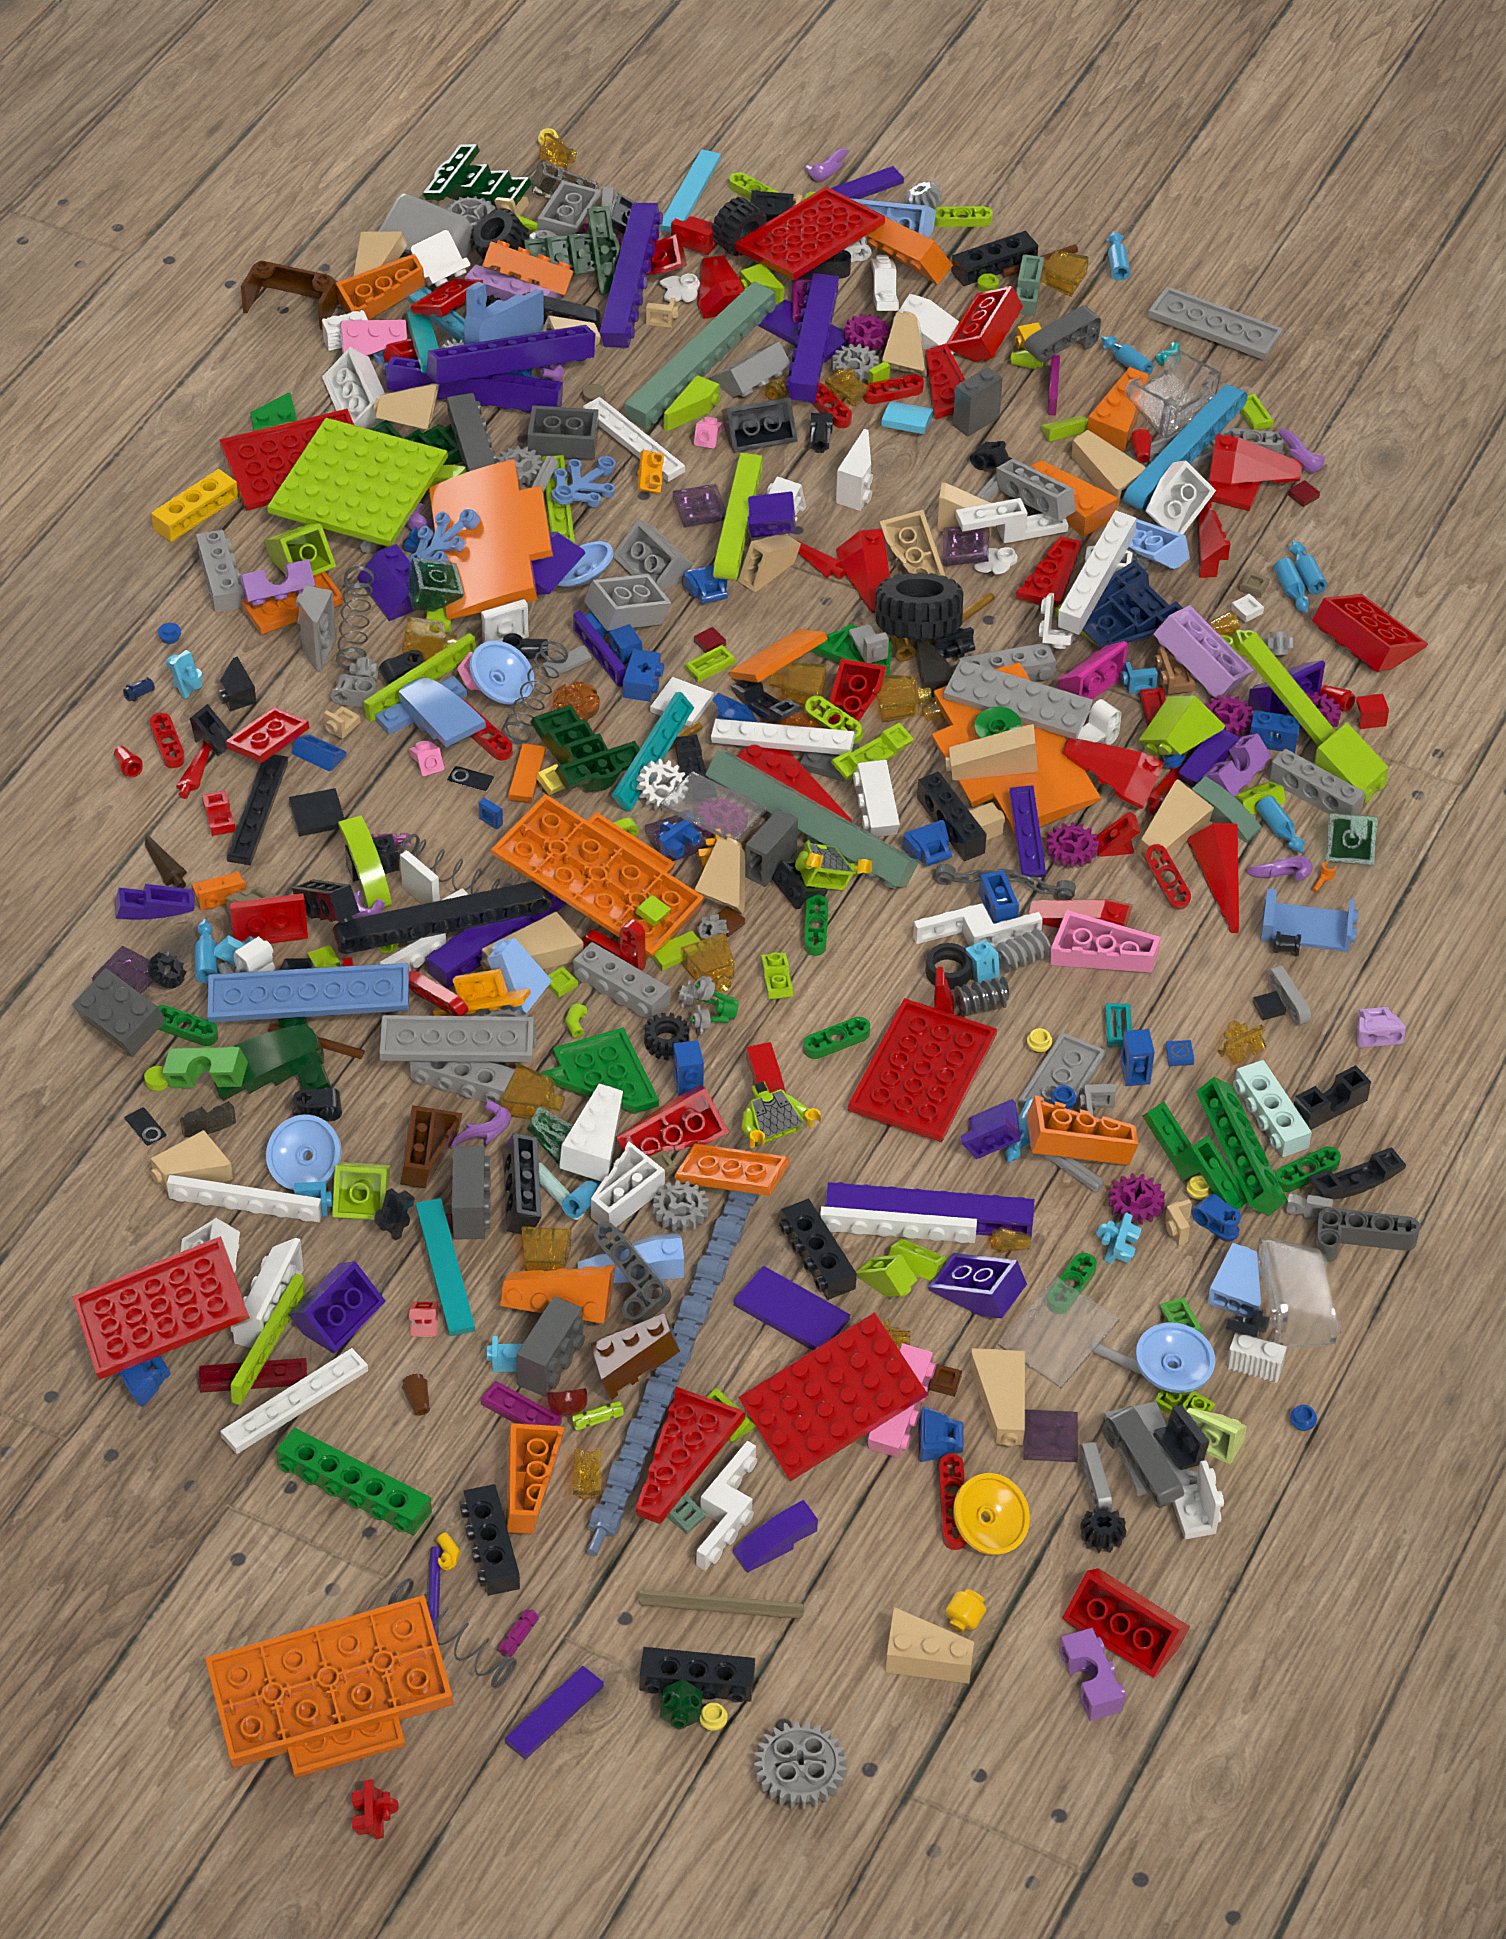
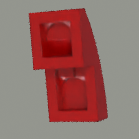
M226 791L203 794L202 800L212 836L235 832V823Z

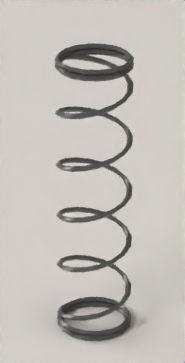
M362 566L351 567L346 570L344 575L346 589L342 597L345 604L341 609L343 621L339 626L341 637L338 640L339 652L336 655V662L339 666L350 670V666H346L339 661L340 654L352 660H357V658H351L343 652L350 651L356 652L362 657L367 656L366 652L358 647L342 650L340 648L342 638L355 644H363L368 640V636L363 632L351 631L343 634L341 629L344 621L357 628H364L370 623L369 619L362 615H352L347 618L343 616L345 606L358 612H366L371 608V604L364 599L345 601L347 590L359 596H367L373 592L370 585L374 581V574L368 568ZM354 570H364L371 575V581L367 584H353L348 580L347 576ZM369 587L370 592L368 594H357L349 588ZM364 601L369 604V607L366 610H357L350 607L348 603ZM356 616L363 617L367 620V624L355 626L346 620ZM361 633L366 636V639L363 642H354L347 639L345 635Z
M544 641L539 647L540 652L535 656L536 666L530 668L527 673L529 682L521 686V698H518L513 703L512 710L514 714L509 715L505 720L502 734L512 743L519 745L528 743L531 733L520 723L508 722L509 718L515 715L520 722L527 726L532 725L523 722L517 714L533 718V716L526 713H516L515 704L522 699L526 705L534 710H544L545 708L544 704L537 698L523 697V687L529 683L541 694L548 695L552 693L551 687L546 683L530 681L531 670L537 667L548 678L556 679L559 677L558 671L553 667L537 665L538 655L541 653L546 660L553 663H564L568 658V651L558 642ZM545 644L556 645L564 651L565 655L554 649L542 650V647ZM544 651L558 652L564 659H552ZM539 667L551 668L557 673V676H548ZM532 682L544 684L550 691L548 693L539 691L532 685ZM524 698L534 699L540 702L543 707L541 709L532 707ZM514 725L523 729L527 733L528 739L523 741L514 737L507 726ZM505 727H506L507 732H508L513 738L509 737V736L506 734V732H505Z
M409 835L400 847L399 860L400 854L404 852L406 845L413 837H416V843L411 854L418 858L426 846V839L420 843L418 835ZM444 849L440 850L436 857L434 866L430 868V870L434 868L435 874L436 866L439 864V862L442 860L444 856ZM459 859L456 863L451 877L445 880L439 879V882H445L452 878L454 889L456 891L460 890L455 887L454 876L460 870L463 859ZM481 868L475 872L471 885L465 888V891L471 888V894H473V885L481 875ZM497 878L494 881L491 890H493V888L497 889L500 883V878ZM506 883L502 887L512 886V884Z
M411 1578L403 1580L395 1588L389 1598L388 1605L407 1599L414 1586V1581ZM409 1583L406 1591L404 1592L402 1597L397 1601L400 1591L403 1589L404 1586H406ZM426 1592L424 1594L425 1598L428 1596L429 1592ZM446 1607L443 1613L432 1622V1624H435L437 1622V1625L435 1627V1635L437 1633L439 1624L445 1613L448 1611L449 1607ZM466 1623L448 1641L438 1642V1645H444L458 1637L454 1647V1656L459 1661L466 1660L478 1652L474 1671L476 1675L484 1676L497 1669L491 1680V1687L495 1689L501 1687L508 1680L517 1664V1660L514 1657L508 1658L509 1654H507L490 1671L484 1674L478 1673V1659L489 1638L469 1656L464 1658L457 1657L456 1650L459 1640L469 1623ZM511 1663L505 1675L497 1682L503 1670Z

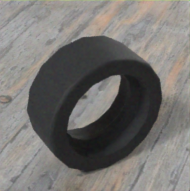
M942 943L933 947L928 952L925 973L927 979L934 986L936 979L935 964L942 960H954L963 966V969L958 972H945L951 990L955 986L962 987L971 979L972 959L966 954L965 947L955 943Z

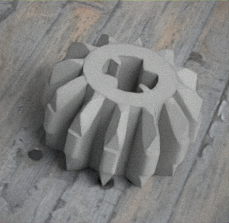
M924 181L921 184L918 183V185L912 186L911 190L906 192L907 195L905 197L907 204L924 205L933 209L940 205L942 199L941 191L933 181Z

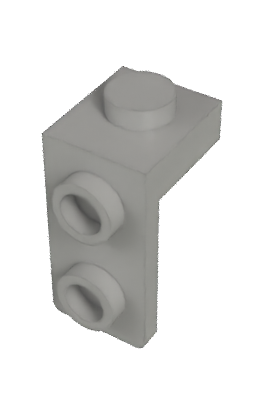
M871 625L849 630V635L865 663L888 658L889 638L885 632L875 634Z
M1115 1084L1084 1085V1093L1079 1095V1109L1089 1111L1093 1115V1108H1114Z

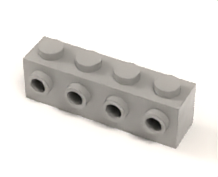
M223 530L196 534L197 549L215 613L242 608L241 598H244L241 584H238L240 582L239 570L234 569L236 567L234 553H229L232 551L230 539H225Z
M1048 643L959 658V662L962 659L991 669L1020 662L1031 681L1055 678L1056 660Z
M593 942L573 960L574 976L579 981L596 988L598 992L614 999L618 1004L635 1011L640 1017L653 1020L654 1015H659L670 1005V987Z

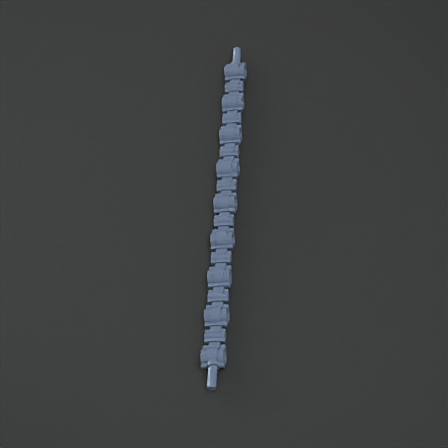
M730 1190L728 1197L730 1201L725 1206L723 1216H720L716 1221L712 1234L713 1240H711L708 1246L707 1255H704L699 1261L695 1274V1279L698 1280H694L690 1289V1295H686V1298L681 1303L678 1319L680 1320H677L673 1329L680 1352L659 1366L655 1371V1376L657 1377L652 1376L651 1380L648 1381L643 1396L644 1402H642L637 1414V1418L640 1419L634 1418L630 1423L625 1439L626 1444H624L619 1456V1460L623 1462L616 1460L615 1464L611 1467L607 1486L612 1488L606 1487L601 1498V1503L605 1505L597 1504V1507L592 1512L588 1529L594 1530L595 1533L587 1549V1553L591 1556H597L605 1536H615V1533L620 1528L624 1511L619 1510V1508L625 1509L630 1497L629 1493L626 1492L633 1493L638 1485L642 1472V1467L638 1466H643L648 1454L647 1450H651L655 1445L660 1429L658 1424L661 1423L665 1414V1408L662 1407L668 1408L670 1403L673 1402L675 1388L677 1387L675 1382H678L681 1377L682 1366L686 1367L691 1359L695 1346L693 1341L698 1336L699 1325L703 1326L704 1322L708 1319L717 1285H720L725 1278L729 1259L734 1250L733 1245L737 1246V1243L740 1242L745 1227V1222L743 1221H746L750 1212V1206L753 1207L757 1202L759 1194Z

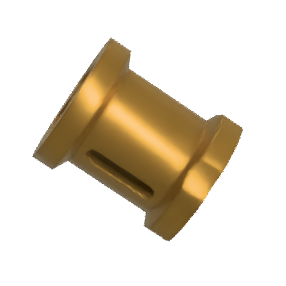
M895 635L891 637V643L896 648L895 655L899 661H908L916 655V650L911 645V640H908V638H897Z

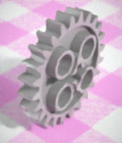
M795 1721L794 1728L790 1729L788 1724L784 1723L782 1732L774 1727L773 1737L765 1734L764 1743L758 1744V1752H755L754 1759L756 1762L754 1763V1772L757 1773L756 1781L762 1782V1792L770 1790L769 1798L771 1800L777 1796L780 1797L779 1805H783L788 1800L790 1801L791 1808L795 1807L796 1802H800L802 1808L806 1809L807 1802L811 1801L812 1805L817 1807L819 1798L824 1802H828V1793L835 1796L837 1794V1787L843 1786L842 1777H846L845 1767L847 1764V1757H843L844 1747H838V1738L831 1739L830 1730L822 1734L821 1725L816 1726L813 1730L810 1729V1722L807 1721L804 1728H802L799 1722ZM809 1750H817L819 1752L811 1753ZM785 1751L789 1752L790 1754L783 1755L780 1752ZM811 1775H819L821 1777L813 1778ZM788 1776V1777H791V1778H793V1779L785 1780V1779H783V1777Z

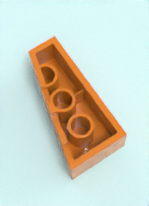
M500 240L497 243L490 242L482 265L483 267L566 296L574 273L573 270H570L571 265L560 261L558 265L550 263L551 258L540 254L536 258L529 255V250L520 247L517 250L509 248V243Z
M1129 367L1089 415L1087 430L1118 450L1126 452L1133 428L1136 425L1139 412L1147 395L1149 374Z
M1042 460L1030 466L1073 488L1076 511L1067 516L1066 521L1081 536L1085 537L1107 524L1115 510L1117 511V497Z
M1034 1096L1026 1115L1032 1153L1130 1165L1139 1145L1134 1125L1105 1116L1102 1119H1098L1090 1114L1089 1111L1080 1109V1112L1072 1111L1065 1108L1066 1104L1055 1102L1053 1105L1043 1102V1097Z
M616 1265L595 1268L594 1266H589L581 1269L560 1268L552 1271L510 1272L503 1281L500 1306L543 1313L555 1296L582 1307L583 1319L585 1321L604 1324L610 1314Z
M511 1423L507 1441L506 1525L508 1533L534 1534L559 1454L565 1427Z

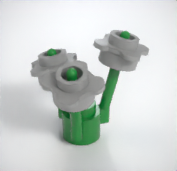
M701 976L694 986L690 985L691 980H689L687 986L682 985L681 990H678V999L683 1001L681 1008H684V1004L692 1006L694 999L715 1005L714 1013L718 1014L715 1017H710L708 1010H701L700 1005H696L695 1013L691 1014V1025L697 1029L698 1035H702L703 1030L710 1028V1022L728 1023L729 1019L734 1020L737 1015L738 1000L715 991V983L712 982L711 977ZM711 996H715L719 999H712Z

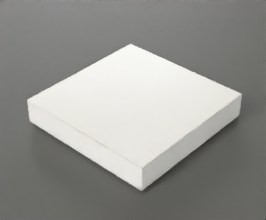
M525 599L481 612L483 643L488 641L502 642L503 637L509 633L519 634L523 639L529 637L528 604Z
M672 677L650 706V712L661 716L675 692H682L694 706V710L684 724L689 727L697 722L714 698V692Z
M406 850L400 854L402 888L421 904L440 901L439 877L409 851Z

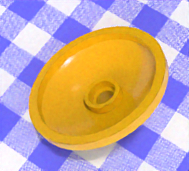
M983 1473L970 1478L961 1486L954 1502V1519L959 1533L972 1548L988 1555L1008 1553L1017 1548L1027 1535L1030 1524V1511L1026 1498L1015 1483L1002 1475ZM981 1514L986 1517V1522L982 1520Z

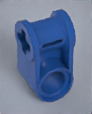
M1209 1194L1192 1209L1193 1219L1221 1240L1233 1241L1239 1236V1227L1237 1225L1240 1223L1241 1214L1219 1196Z

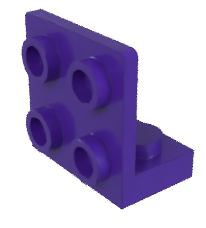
M792 491L748 497V526L751 538L796 533L794 496Z
M1011 1099L970 1117L971 1132L961 1135L962 1145L976 1159L1021 1141L1016 1102Z

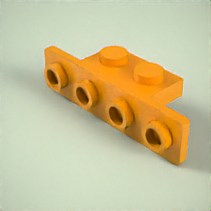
M501 969L459 975L453 979L457 995L468 1006L469 1011L466 1014H472L488 1008L490 1011L496 1010L504 1005L517 1007L524 1004L531 994L530 988L508 992ZM438 1007L433 1010L434 1016H452Z

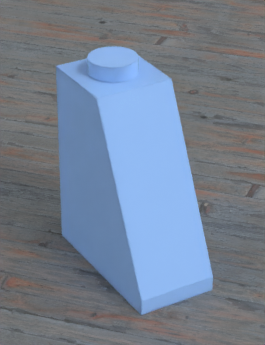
M515 937L505 941L501 939L492 947L493 952L487 958L491 970L501 969L508 992L530 988L531 994L524 1004L517 1007L505 1005L506 1009L510 1007L512 1012L519 1009L521 1015L527 1014L552 980Z
M1232 1243L1210 1287L1207 1304L1236 1315L1241 1314L1252 1317V1321H1256L1258 1310L1261 1307L1256 1251L1246 1246Z

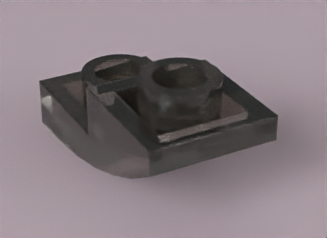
M228 1101L220 1106H216L208 1113L202 1106L188 1112L180 1118L182 1135L184 1137H192L203 1130L207 1134H211L232 1126L236 1123L234 1106Z

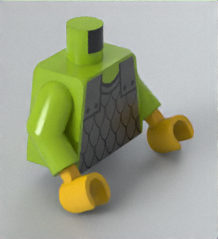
M810 839L804 844L803 851L798 854L795 868L801 872L806 886L845 890L853 875L871 873L873 861L858 859V863H848L834 846L820 845L815 839Z
M763 1081L751 1087L756 1099L751 1100L743 1112L741 1130L749 1140L750 1148H754L755 1145L756 1147L764 1146L765 1143L799 1131L804 1121L807 1122L809 1128L814 1127L813 1120L822 1122L821 1113L818 1109H809L790 1094H786L782 1089L770 1093Z

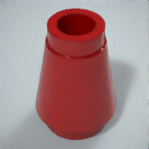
M1137 429L1132 432L1130 442L1137 461L1145 463L1150 460L1152 436L1146 429Z
M1324 685L1319 693V696L1327 694V699L1334 698V704L1340 705L1339 710L1341 712L1350 711L1356 700L1351 690Z
M124 746L115 749L114 756L122 774L128 777L138 776L143 769L142 759Z

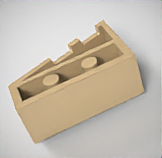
M894 1607L887 1652L886 1673L969 1684L974 1641Z

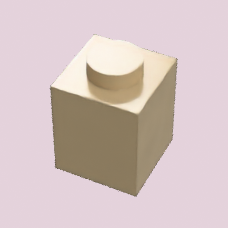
M992 802L970 810V813L986 832V840L1003 834L1005 816Z

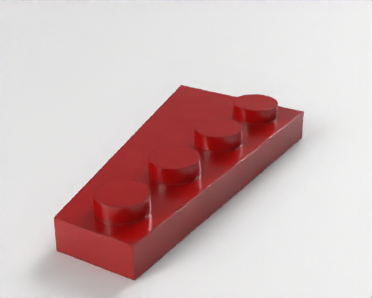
M947 343L926 350L936 419L954 414L955 387L965 381Z
M1060 536L1046 553V558L1038 563L1034 573L1027 577L1023 587H1019L1016 591V599L1042 604V600L1047 598L1049 593H1054L1053 607H1059L1079 556L1082 541Z

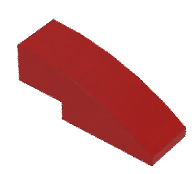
M771 1042L748 1046L746 1049V1060L753 1077V1085L764 1081L770 1093L780 1089L786 1093Z

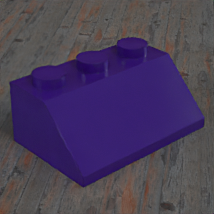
M550 532L553 556L532 561L537 595L550 594L586 554L584 549L558 532Z
M395 544L377 551L365 568H368L374 574V581L370 585L373 592L370 594V597L388 621L427 607L429 602V585L399 546ZM362 570L357 576V580L360 583L367 584L371 581V575ZM369 587L364 588L367 591V593L370 592Z
M1323 660L1306 662L1287 671L1304 693L1308 692L1312 696L1314 692H1318L1319 696L1325 669V662ZM1267 682L1257 684L1250 689L1248 706H1252L1253 711L1283 714L1289 711Z
M356 1261L339 1263L288 1315L303 1335L331 1353H335L386 1301Z

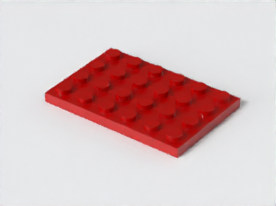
M825 186L735 242V250L792 280H796L885 224V216Z
M348 409L220 439V447L232 477L237 481V489L246 511L269 505L325 418L354 425Z
M904 998L848 1104V1111L942 1143L997 1035V1029Z
M221 1236L72 1296L99 1380L250 1319Z
M874 1312L738 1398L791 1482L924 1399L928 1394Z

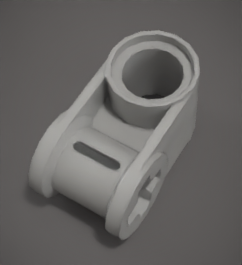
M341 674L336 679L337 685L331 691L330 697L335 703L340 705L364 708L363 701L377 693L376 683L369 677Z

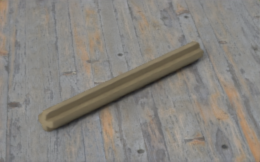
M640 1590L639 1604L788 1618H802L804 1614V1604L654 1590Z

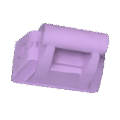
M1389 1007L1359 1009V1022L1356 1032L1358 1033V1047L1403 1044L1406 1026L1397 1015L1392 1014Z

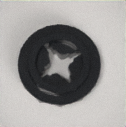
M168 951L165 953L158 952L148 962V972L152 980L159 986L168 989L180 986L185 980L184 976L187 971L183 969L184 963L177 960V955L171 956ZM166 966H171L170 972L165 975Z

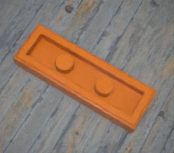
M522 744L509 791V800L533 802L538 783L536 776L542 769L546 746Z

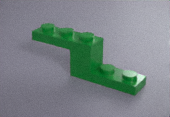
M1165 1102L1158 1104L1142 1115L1183 1181L1200 1172L1213 1193L1231 1207L1238 1210L1248 1203L1240 1184L1209 1136L1191 1144Z

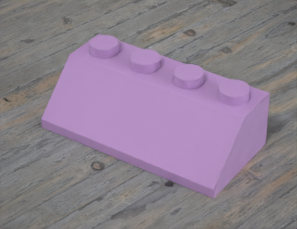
M476 264L465 276V279L483 280L486 284L487 296L494 294L495 298L498 297L502 301H506L516 294L522 295L535 289L543 290L544 296L556 299L562 298V294Z
M1190 605L1169 615L1154 633L1159 643L1167 648L1174 655L1176 661L1183 664L1190 671L1191 676L1200 681L1205 686L1207 692L1216 699L1218 695L1224 697L1254 671Z

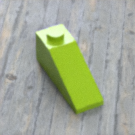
M697 375L664 412V430L669 431L708 414L714 406H718L721 401L720 384Z

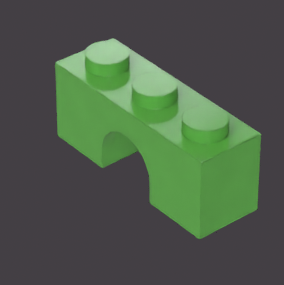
M240 1047L169 1049L162 1074L171 1088H195L198 1077L209 1071L217 1087H241L248 1061Z

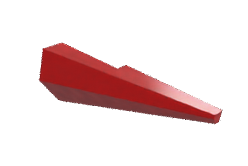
M1209 501L1198 514L1199 578L1217 577L1219 561L1229 559L1231 545L1229 540H1224L1226 533L1222 532V524L1215 510H1210L1212 503Z
M1212 823L1188 837V845L1192 847L1195 853V860L1199 862L1203 870L1204 879L1214 900L1218 902L1221 908L1222 917H1225L1230 933H1239L1238 824Z

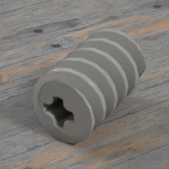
M1033 929L1031 933L1026 932L1022 936H1016L1014 940L1008 939L1005 943H998L996 951L999 956V966L1002 971L1009 973V966L1012 970H1017L1018 963L1021 967H1025L1027 961L1031 964L1035 962V956L1038 960H1042L1044 954L1050 957L1051 945L1048 938L1041 930Z

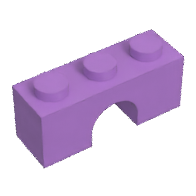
M309 559L283 565L285 579L280 585L270 583L266 578L264 569L239 575L245 603L252 601V605L266 603L265 598L274 596L275 600L287 598V593L296 591L297 595L302 594L306 585L314 587L315 582Z
M1258 733L1242 736L1229 749L1234 759V764L1232 760L1215 763L1202 778L1208 777L1232 796L1236 797L1239 794V790L1244 785L1250 783L1252 776L1256 772L1261 771L1266 766L1265 763L1272 757Z
M1093 1628L1062 1636L1059 1653L1069 1675L1076 1672H1086L1094 1677L1090 1681L1083 1682L1080 1691V1700L1089 1720L1092 1721L1121 1712L1123 1700L1126 1699L1123 1685L1117 1683L1114 1677L1115 1669L1112 1661L1107 1660L1104 1655L1105 1648L1102 1639L1096 1637Z

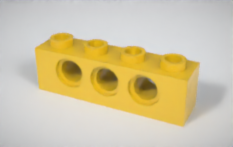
M217 469L151 512L153 530L168 541H174L238 499L237 481L220 469Z

